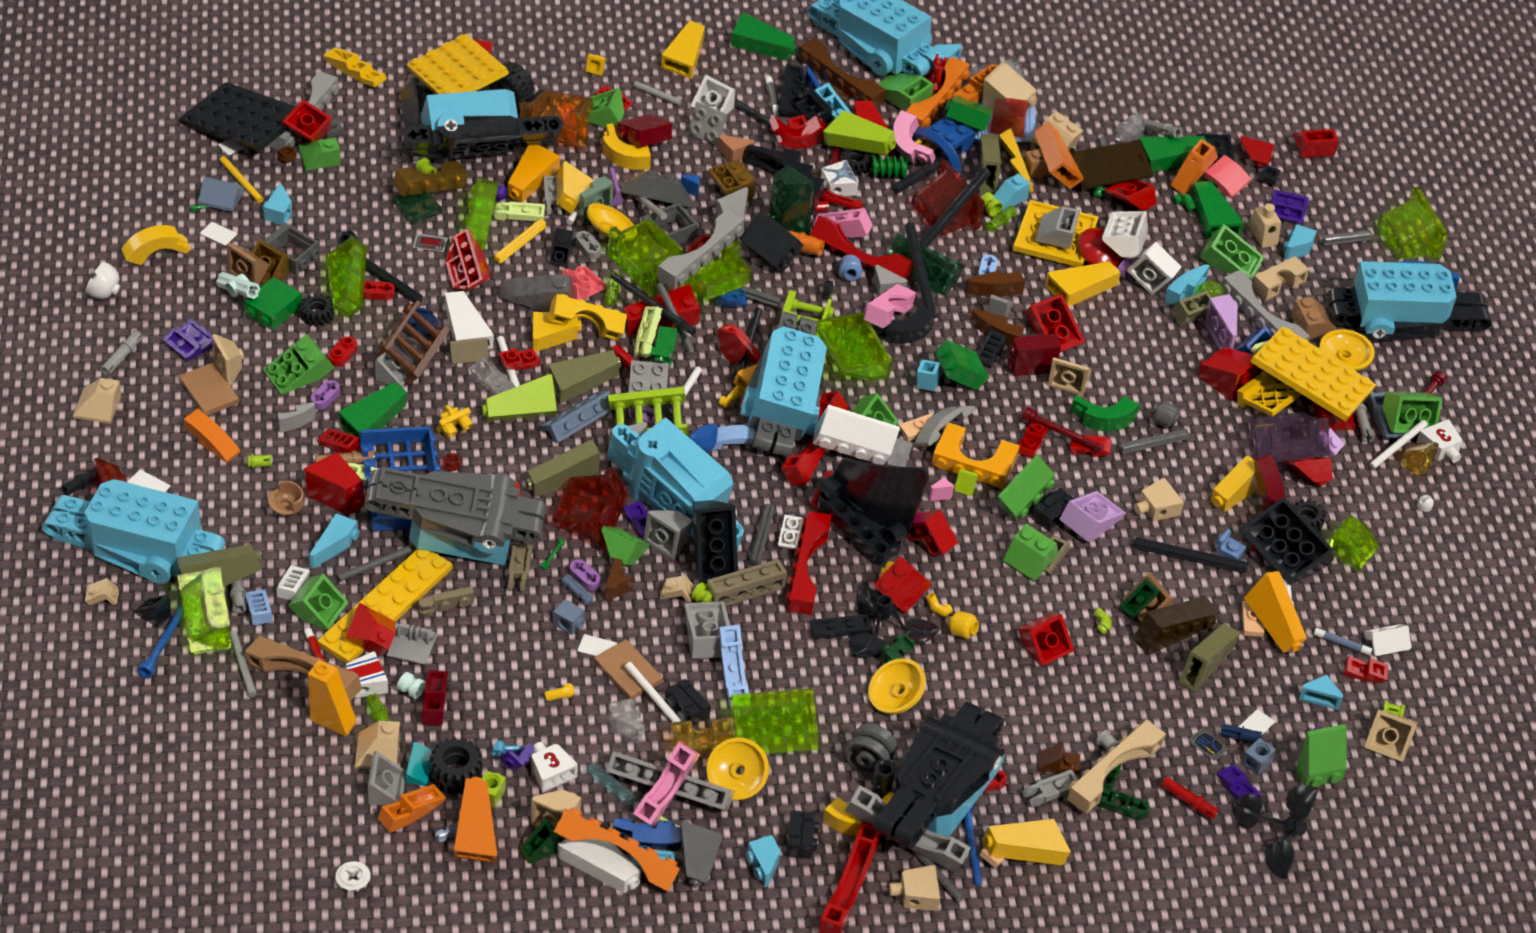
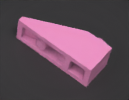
M865 208L818 214L813 223L814 227L818 216L826 217L840 224L846 237L850 238L867 236L873 225Z

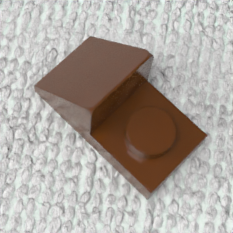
M615 558L605 586L606 601L633 590V578L624 576L625 568H622V559Z
M1062 743L1039 752L1038 771L1062 773L1072 770L1075 775L1080 774V754L1062 752Z

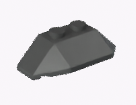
M653 170L643 171L623 183L621 192L673 204L680 203L682 206L691 207L692 198L680 180L671 174L660 175Z

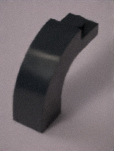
M918 306L912 317L906 320L892 319L891 323L885 328L871 323L870 331L886 336L885 342L907 344L916 342L924 338L932 329L936 311Z

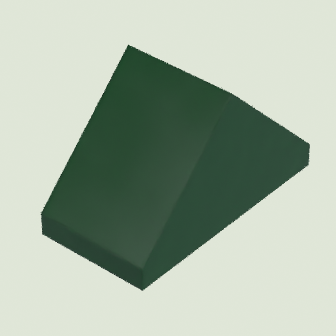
M546 818L519 847L530 864L558 852V834L553 832L555 828Z

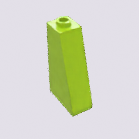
M845 110L823 131L825 144L883 155H887L896 146L894 131Z
M552 374L487 398L485 405H482L483 416H487V422L555 416L557 409Z

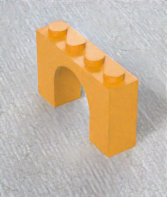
M948 423L933 453L931 466L958 474L960 469L978 474L977 481L1004 489L1018 458L1020 445L1001 440L993 457L983 461L972 460L960 451L964 442L966 428Z

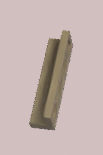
M776 559L707 580V586L713 594L712 602L724 601L725 606H729L785 589L787 571L780 560Z

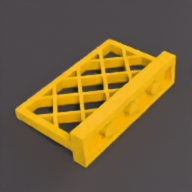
M1263 371L1237 390L1238 406L1242 408L1249 405L1273 417L1302 394L1296 390L1290 391V386L1285 383H1278L1280 380ZM1276 389H1287V391H1276ZM1288 396L1286 399H1278V397ZM1275 397V400H1264V398ZM1257 398H1262V401H1254V400L1257 399ZM1276 405V407H1274L1273 409H1270L1266 406Z

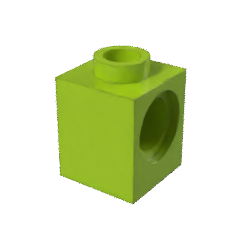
M486 771L482 779L487 781L490 805L492 808H496L506 790V777L499 773Z

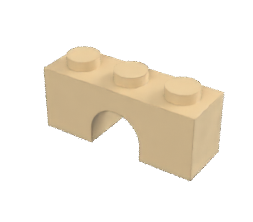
M1294 256L1278 265L1271 266L1263 272L1257 273L1253 278L1252 289L1267 301L1279 295L1282 282L1287 283L1292 288L1306 282L1309 268Z

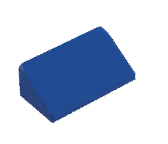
M806 67L805 81L810 89L816 90L822 85L810 67Z

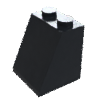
M762 210L739 237L752 252L780 273L789 267L792 259L801 252L804 246L799 239Z

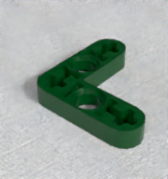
M1119 764L1105 777L1111 783H1103L1102 797L1096 806L1135 820H1144L1149 812V804L1146 801L1113 790L1121 768V764ZM1121 800L1125 803V805L1118 806L1114 803V801Z

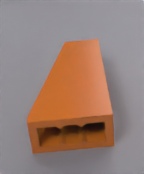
M1048 121L1036 129L1034 133L1049 172L1069 189L1073 188L1084 178L1058 129Z
M480 777L466 778L454 846V857L496 863L497 848L487 781H483Z

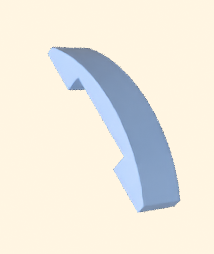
M747 425L719 427L716 445L713 449H722L723 444H750L753 441L755 428Z
M740 625L719 627L722 668L730 708L749 706L750 697L743 664Z

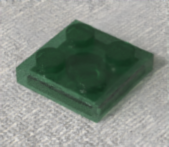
M431 193L410 196L400 195L393 198V203L410 225L442 214V207Z

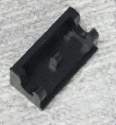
M813 88L798 96L803 100L795 103V107L808 121L817 116L825 123L830 122L833 109Z

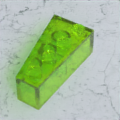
M477 178L476 185L473 184L471 189V195H474L473 200L469 199L467 210H470V215L466 214L464 225H467V228L471 230L481 249L485 252L499 182Z
M353 236L325 256L333 308L348 318L359 312L363 306L367 246Z

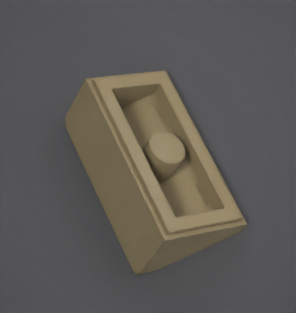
M487 337L451 341L450 358L452 364L489 360Z

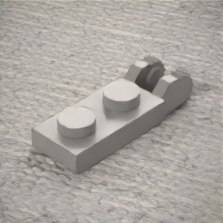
M544 176L546 215H551V205H557L556 176ZM557 205V213L562 215V208Z
M1068 770L1036 782V784L1025 788L1022 795L1026 798L1034 796L1028 802L1030 807L1039 806L1044 801L1048 802L1069 794V786L1074 780L1078 781V778L1072 770Z

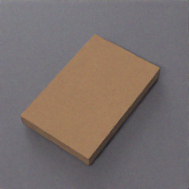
M214 363L179 375V381L198 408L207 416L239 403L238 396Z
M627 639L594 657V663L630 701L646 691L625 668L628 662H632L653 688L663 682V677Z

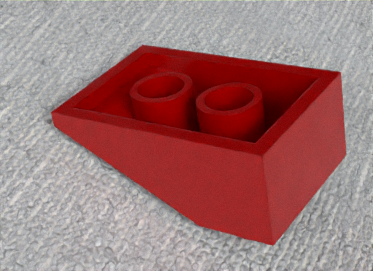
M1062 293L1033 304L1024 312L1036 335L1057 333L1061 345L1060 353L1085 343Z

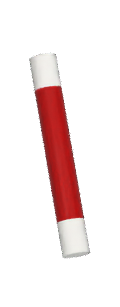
M305 629L304 634L314 657L325 661L312 629Z

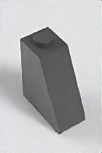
M682 821L680 837L684 879L689 880L688 883L693 886H705L723 834Z

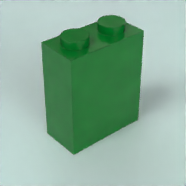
M955 94L953 99H949L945 111H948L947 117L985 132L993 109Z
M273 277L260 287L258 297L255 299L246 298L244 300V312L249 318L256 320L262 326L273 331L300 309L302 293Z
M946 340L935 351L947 378L975 390H978L989 379L976 352L950 340Z

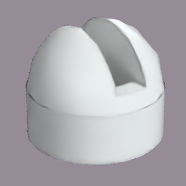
M1423 495L1418 500L1417 506L1421 511L1428 512L1432 510L1434 501L1431 496Z

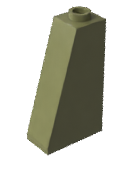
M981 134L979 171L985 167L990 171L991 175L980 186L979 192L995 194L998 190L1001 166L998 135Z
M610 350L549 364V374H552L554 390L560 403L566 402L619 376L621 361L619 357H616L614 351Z
M592 439L528 470L527 479L525 480L527 490H531L533 496L537 497L599 479L600 452Z
M252 544L177 558L178 567L195 599L262 570L260 562L263 561L259 550L255 551Z
M1224 623L1190 652L1179 683L1196 692L1235 648L1240 632Z

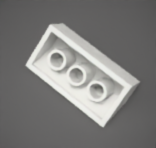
M1147 211L1111 212L1103 234V241L1121 257H1126L1127 259L1140 257L1148 233Z
M828 405L815 425L813 444L875 464L885 465L891 456L900 427Z

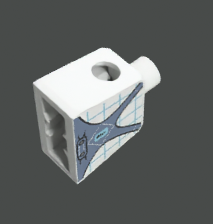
M846 160L822 168L821 178L825 179V191L830 190L842 196L857 195L858 180Z

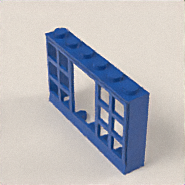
M430 426L361 430L360 447L363 457H368L369 451H374L373 445L387 444L389 453L374 454L375 459H390L391 467L386 468L401 471L428 470V473L432 471L440 472L439 463L435 461L438 459L437 448H433V445H435V434H431ZM424 442L425 451L411 452L410 443ZM406 443L407 452L393 453L392 444ZM426 456L427 465L413 466L412 457ZM408 457L409 466L395 467L394 458ZM375 459L363 460L366 490L368 489L372 472L371 467L376 468ZM369 511L372 532L411 529V519Z

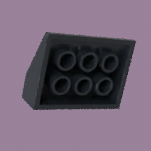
M1282 497L1239 529V532L1276 571H1279L1282 578L1289 585L1319 572L1334 561L1335 550L1285 497Z

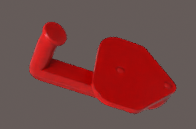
M733 324L724 325L717 330L720 350L729 362L737 364L746 354L754 365L758 364L761 353L743 330Z

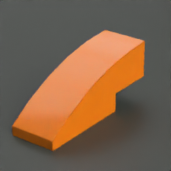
M198 408L184 418L185 430L197 437L201 446L224 462L228 463L240 453L238 446L225 431Z
M434 784L402 794L399 801L382 806L378 820L391 833L422 818L443 803L446 797Z

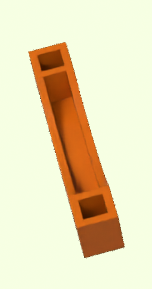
M951 57L944 66L942 77L944 85L929 99L912 103L907 109V113L917 117L918 127L928 128L931 121L937 118L939 111L945 108L946 98L959 90L962 83L968 80L970 76L969 63Z
M573 807L570 810L565 809L553 832L572 842L595 839L619 846L638 862L648 882L665 891H669L680 868L676 867L678 862L668 857L665 860L657 857L659 852L649 847L646 850L638 847L640 842L630 837L627 840L619 837V831L611 827L608 830L600 827V821L592 817L589 820L581 817L582 812Z

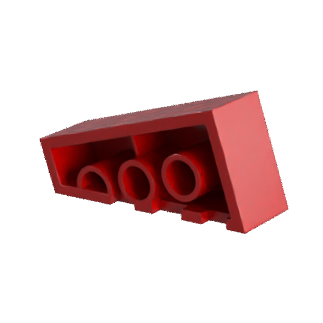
M689 283L675 290L667 291L678 316L684 318L690 326L699 324L700 307L691 284ZM660 294L651 297L666 308ZM644 301L624 307V314H627L625 330L628 336L638 334L645 307L649 306ZM661 314L656 331H658L659 326L676 328L672 321Z

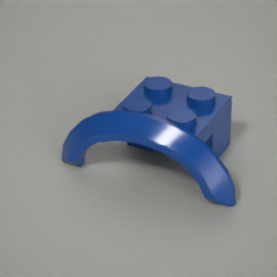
M946 116L929 128L918 127L912 136V140L915 142L918 138H924L934 143L945 154L950 168L960 173L961 164L955 150L962 155L971 149L975 132L963 123Z

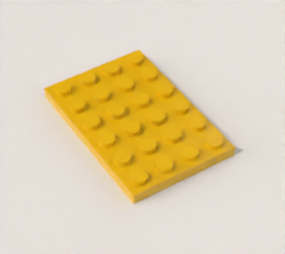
M467 34L459 35L451 42L443 43L441 47L430 50L425 55L414 58L406 64L408 70L435 94L474 92L509 74L503 64Z
M1284 326L1274 334L1251 360V363L1345 422L1377 385L1369 378L1357 373L1353 368L1341 363L1337 358L1325 353L1321 348H1317L1309 343L1308 340L1301 338Z

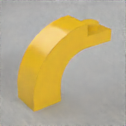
M607 124L606 131L603 132L602 150L604 155L612 163L626 169H650L651 155L648 145L637 147L623 143L616 135L614 124Z
M157 225L143 229L133 235L121 250L126 261L142 265L148 256L157 250L168 248L187 254L191 248L187 238L182 234H178L174 226Z
M890 791L882 799L883 802L887 804L894 793ZM839 797L836 798L825 808L823 822L838 832L857 836L863 821L845 812L848 804Z

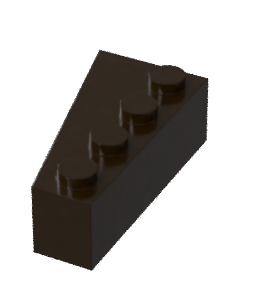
M1206 596L1147 611L1133 640L1148 656L1205 629L1211 628L1216 623L1220 612Z

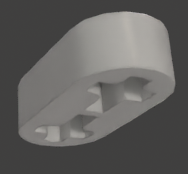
M578 232L576 235V245L588 259H598L601 256L600 244L590 232Z

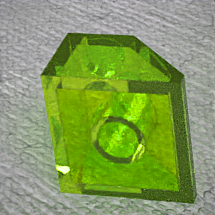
M1352 515L1347 517L1329 540V545L1335 550L1334 557L1358 571L1379 549V545L1367 524Z

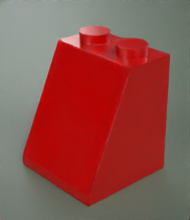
M1224 347L1220 351L1214 352L1209 359L1203 360L1200 363L1198 377L1232 401L1237 398V390L1257 376L1259 367L1251 363L1254 355Z
M338 452L304 468L305 495L346 515L364 507L363 480Z

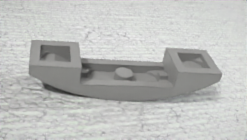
M952 406L939 411L922 427L915 445H932L941 438L939 430L952 419H965L976 410L975 406Z

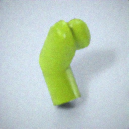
M1101 608L1095 610L1094 616L1101 622L1097 629L1105 634L1108 630H1111L1112 620Z

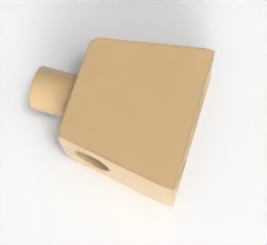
M1266 204L1264 207L1254 209L1248 226L1261 248L1278 245L1281 221L1275 213V206L1273 204Z
M1162 478L1141 491L1139 503L1134 505V509L1138 515L1147 513L1151 520L1157 521L1180 516L1184 502L1168 481Z
M935 865L904 870L901 874L900 883L889 884L890 896H902L905 908L938 911L940 894Z

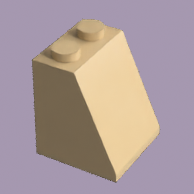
M1002 61L984 79L983 106L1018 121L1022 116L1026 115L1031 107L1035 106L1037 90L1008 64Z

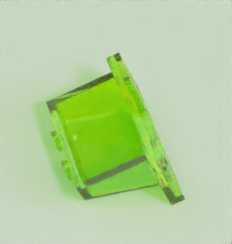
M1419 186L1412 187L1409 200L1380 215L1377 225L1398 260L1430 254L1434 260H1439L1445 247L1448 232Z
M650 218L623 231H620L616 226L610 228L607 256L650 297L656 296L658 290L656 285L659 281L657 279L658 266L670 256L683 255V249Z
M737 240L732 242L730 246H726L721 251L720 260L702 266L695 275L689 277L679 287L690 283L694 293L706 299H711L747 285L751 280L752 270L740 256L741 244Z
M220 567L177 575L190 655L231 648L230 621Z

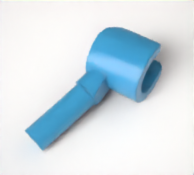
M497 741L494 743L492 755L499 757L508 749L519 751L522 746H508L502 741Z

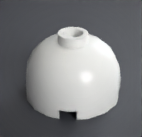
M102 262L94 272L96 274L93 279L89 280L85 290L89 296L96 299H106L112 294L116 295L121 287L118 285L120 280L118 271L109 263Z

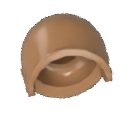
M292 481L280 482L279 487L268 496L269 506L283 516L295 515L301 511L305 503L303 490Z

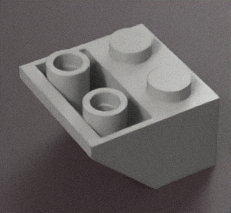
M1062 206L1044 214L1035 241L1070 249L1077 228L1080 210Z

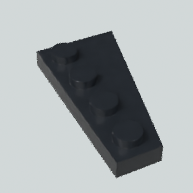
M786 63L777 113L791 117L802 115L795 107V103L802 101L803 99H800L798 96L807 92L803 67Z

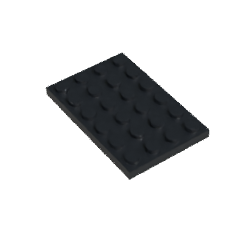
M225 82L187 111L179 120L182 125L260 152L289 129V127L282 124V121L296 106Z

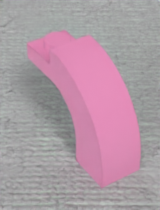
M901 110L895 120L893 129L900 154L904 158L908 156V161L913 164L916 159L923 163L933 164L935 160L933 149L912 140V136L919 126L917 117Z

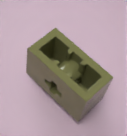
M1208 290L1184 298L1178 301L1171 313L1179 326L1206 317L1209 300L1212 297Z

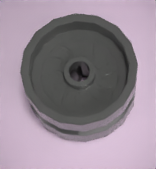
M871 723L861 724L854 733L853 739L847 745L845 756L852 767L859 772L873 776L875 764L882 759L891 760L897 752L898 744L895 737L884 727Z

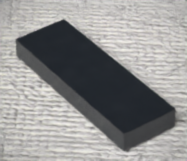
M868 614L810 620L809 624L813 640L855 636L863 632L872 634V626Z

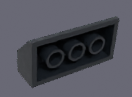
M414 80L400 92L405 130L416 124H422L421 112L426 96L435 94L428 87Z
M715 500L692 502L696 577L699 583L704 582L706 584L709 579L738 571L736 510L734 504Z

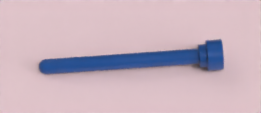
M186 603L180 604L148 660L141 662L137 672L140 676L149 679L155 673V663L188 608Z
M973 804L964 817L968 846L971 847L969 855L975 886L979 887L982 885V876L972 821V813L975 808Z

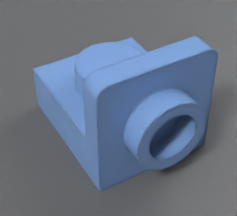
M1227 529L1216 540V544H1218L1216 553L1239 560L1246 551L1247 546L1230 538L1231 530Z

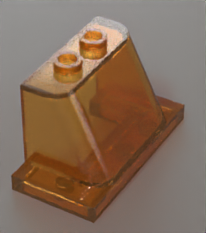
M544 90L531 103L523 101L520 104V118L557 116L562 120L563 127L556 142L586 147L588 145V118L593 109V98Z

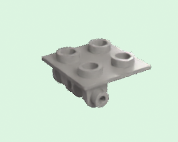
M696 102L688 134L718 146L719 134L726 135L723 129L727 114Z
M631 360L629 393L666 389L669 363Z
M400 622V624L396 623V633L386 656L426 665L438 633L433 632L432 629L421 628V626H418L416 629L415 625L410 627V625L403 624V622Z

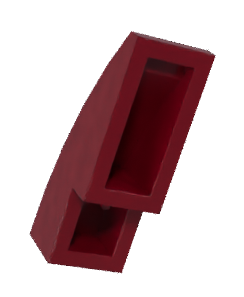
M1271 454L1254 459L1257 494L1262 496L1263 511L1282 497L1286 498L1281 476Z
M428 670L422 709L423 725L443 726L448 671Z

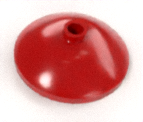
M1089 228L1085 230L1078 239V249L1082 257L1090 265L1110 261L1118 268L1126 257H1121L1103 241L1105 229Z

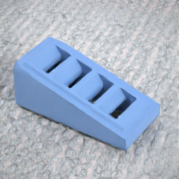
M266 590L246 592L252 625L273 622Z

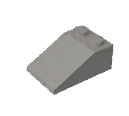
M724 601L684 603L692 659L721 658L719 627L730 626Z

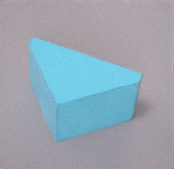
M1325 675L1304 684L1299 700L1339 710L1343 694L1331 679Z

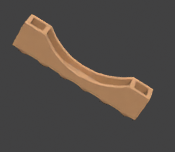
M260 635L245 650L248 665L264 672L290 670L308 674L318 660L323 661L321 658H315L303 651L295 650L288 645L280 644ZM323 661L338 669L347 696L351 702L362 689L359 675L336 664Z

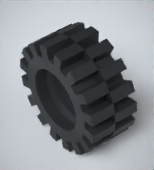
M844 148L841 151L840 161L846 160L855 177L857 174L862 176L863 173L867 174V171H870L872 154L870 152Z
M313 293V296L307 295V298L304 297L303 301H301L302 321L304 320L305 324L309 323L311 327L313 324H315V327L321 324L323 327L325 323L328 325L330 321H333L335 316L334 302L328 295L323 297L322 293L317 296V293ZM314 309H322V311H318V312L312 311V310H314Z
M1301 499L1300 502H1295L1293 507L1301 515L1311 516L1313 519L1305 518L1306 521L1317 532H1320L1326 517L1325 509L1321 508L1322 505L1320 503L1316 505V501L1311 503L1310 499H1307L1306 502L1304 499Z

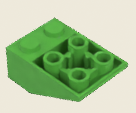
M892 73L878 83L886 89L885 99L905 112L912 103L921 102L932 97L934 87L933 83L920 75L903 73L896 75Z
M306 334L263 370L283 395L320 380L335 367L317 343Z

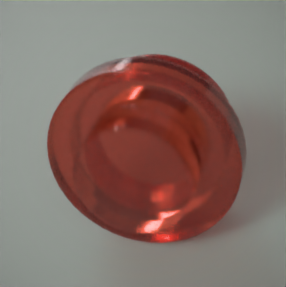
M449 453L443 459V467L446 470L456 471L462 466V460L456 453Z

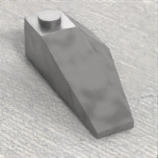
M569 274L501 280L500 299L524 305L537 311L550 312L551 301L557 294H565L569 298H573L574 280Z

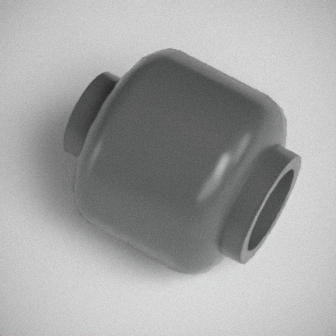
M1162 401L1160 405L1156 403L1151 412L1154 415L1153 421L1164 428L1174 427L1180 416L1178 413L1179 409L1166 401Z

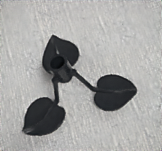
M865 585L859 594L857 606L862 614L871 616L877 612L874 635L868 632L856 634L852 638L850 646L852 653L859 657H873L879 654L884 648V640L877 637L881 618L888 619L892 614L895 615L902 630L906 631L905 634L909 630L911 631L907 636L913 638L915 643L929 641L940 631V627L924 619L908 620L905 626L897 613V608L893 607L892 598Z
M1299 785L1289 791L1286 798V806L1291 810L1289 813L1291 817L1285 820L1260 814L1263 803L1256 795L1245 794L1236 801L1235 816L1242 828H1253L1258 822V817L1282 823L1283 829L1289 834L1279 838L1277 843H1270L1265 853L1268 868L1280 878L1287 879L1295 854L1292 844L1285 840L1295 838L1296 835L1301 836L1305 834L1307 830L1305 819L1310 814L1318 792L1317 787Z

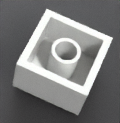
M1155 242L1140 257L1134 260L1127 271L1153 295L1176 275L1181 266Z

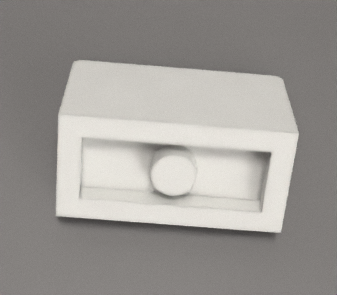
M1398 624L1364 631L1365 639L1372 640L1375 656L1411 649L1409 626Z

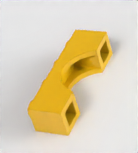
M557 294L551 301L548 321L566 326L571 319L583 317L596 325L600 336L618 341L624 334L627 314L621 313L619 310L604 308L602 305H593L581 299L569 298L565 294Z

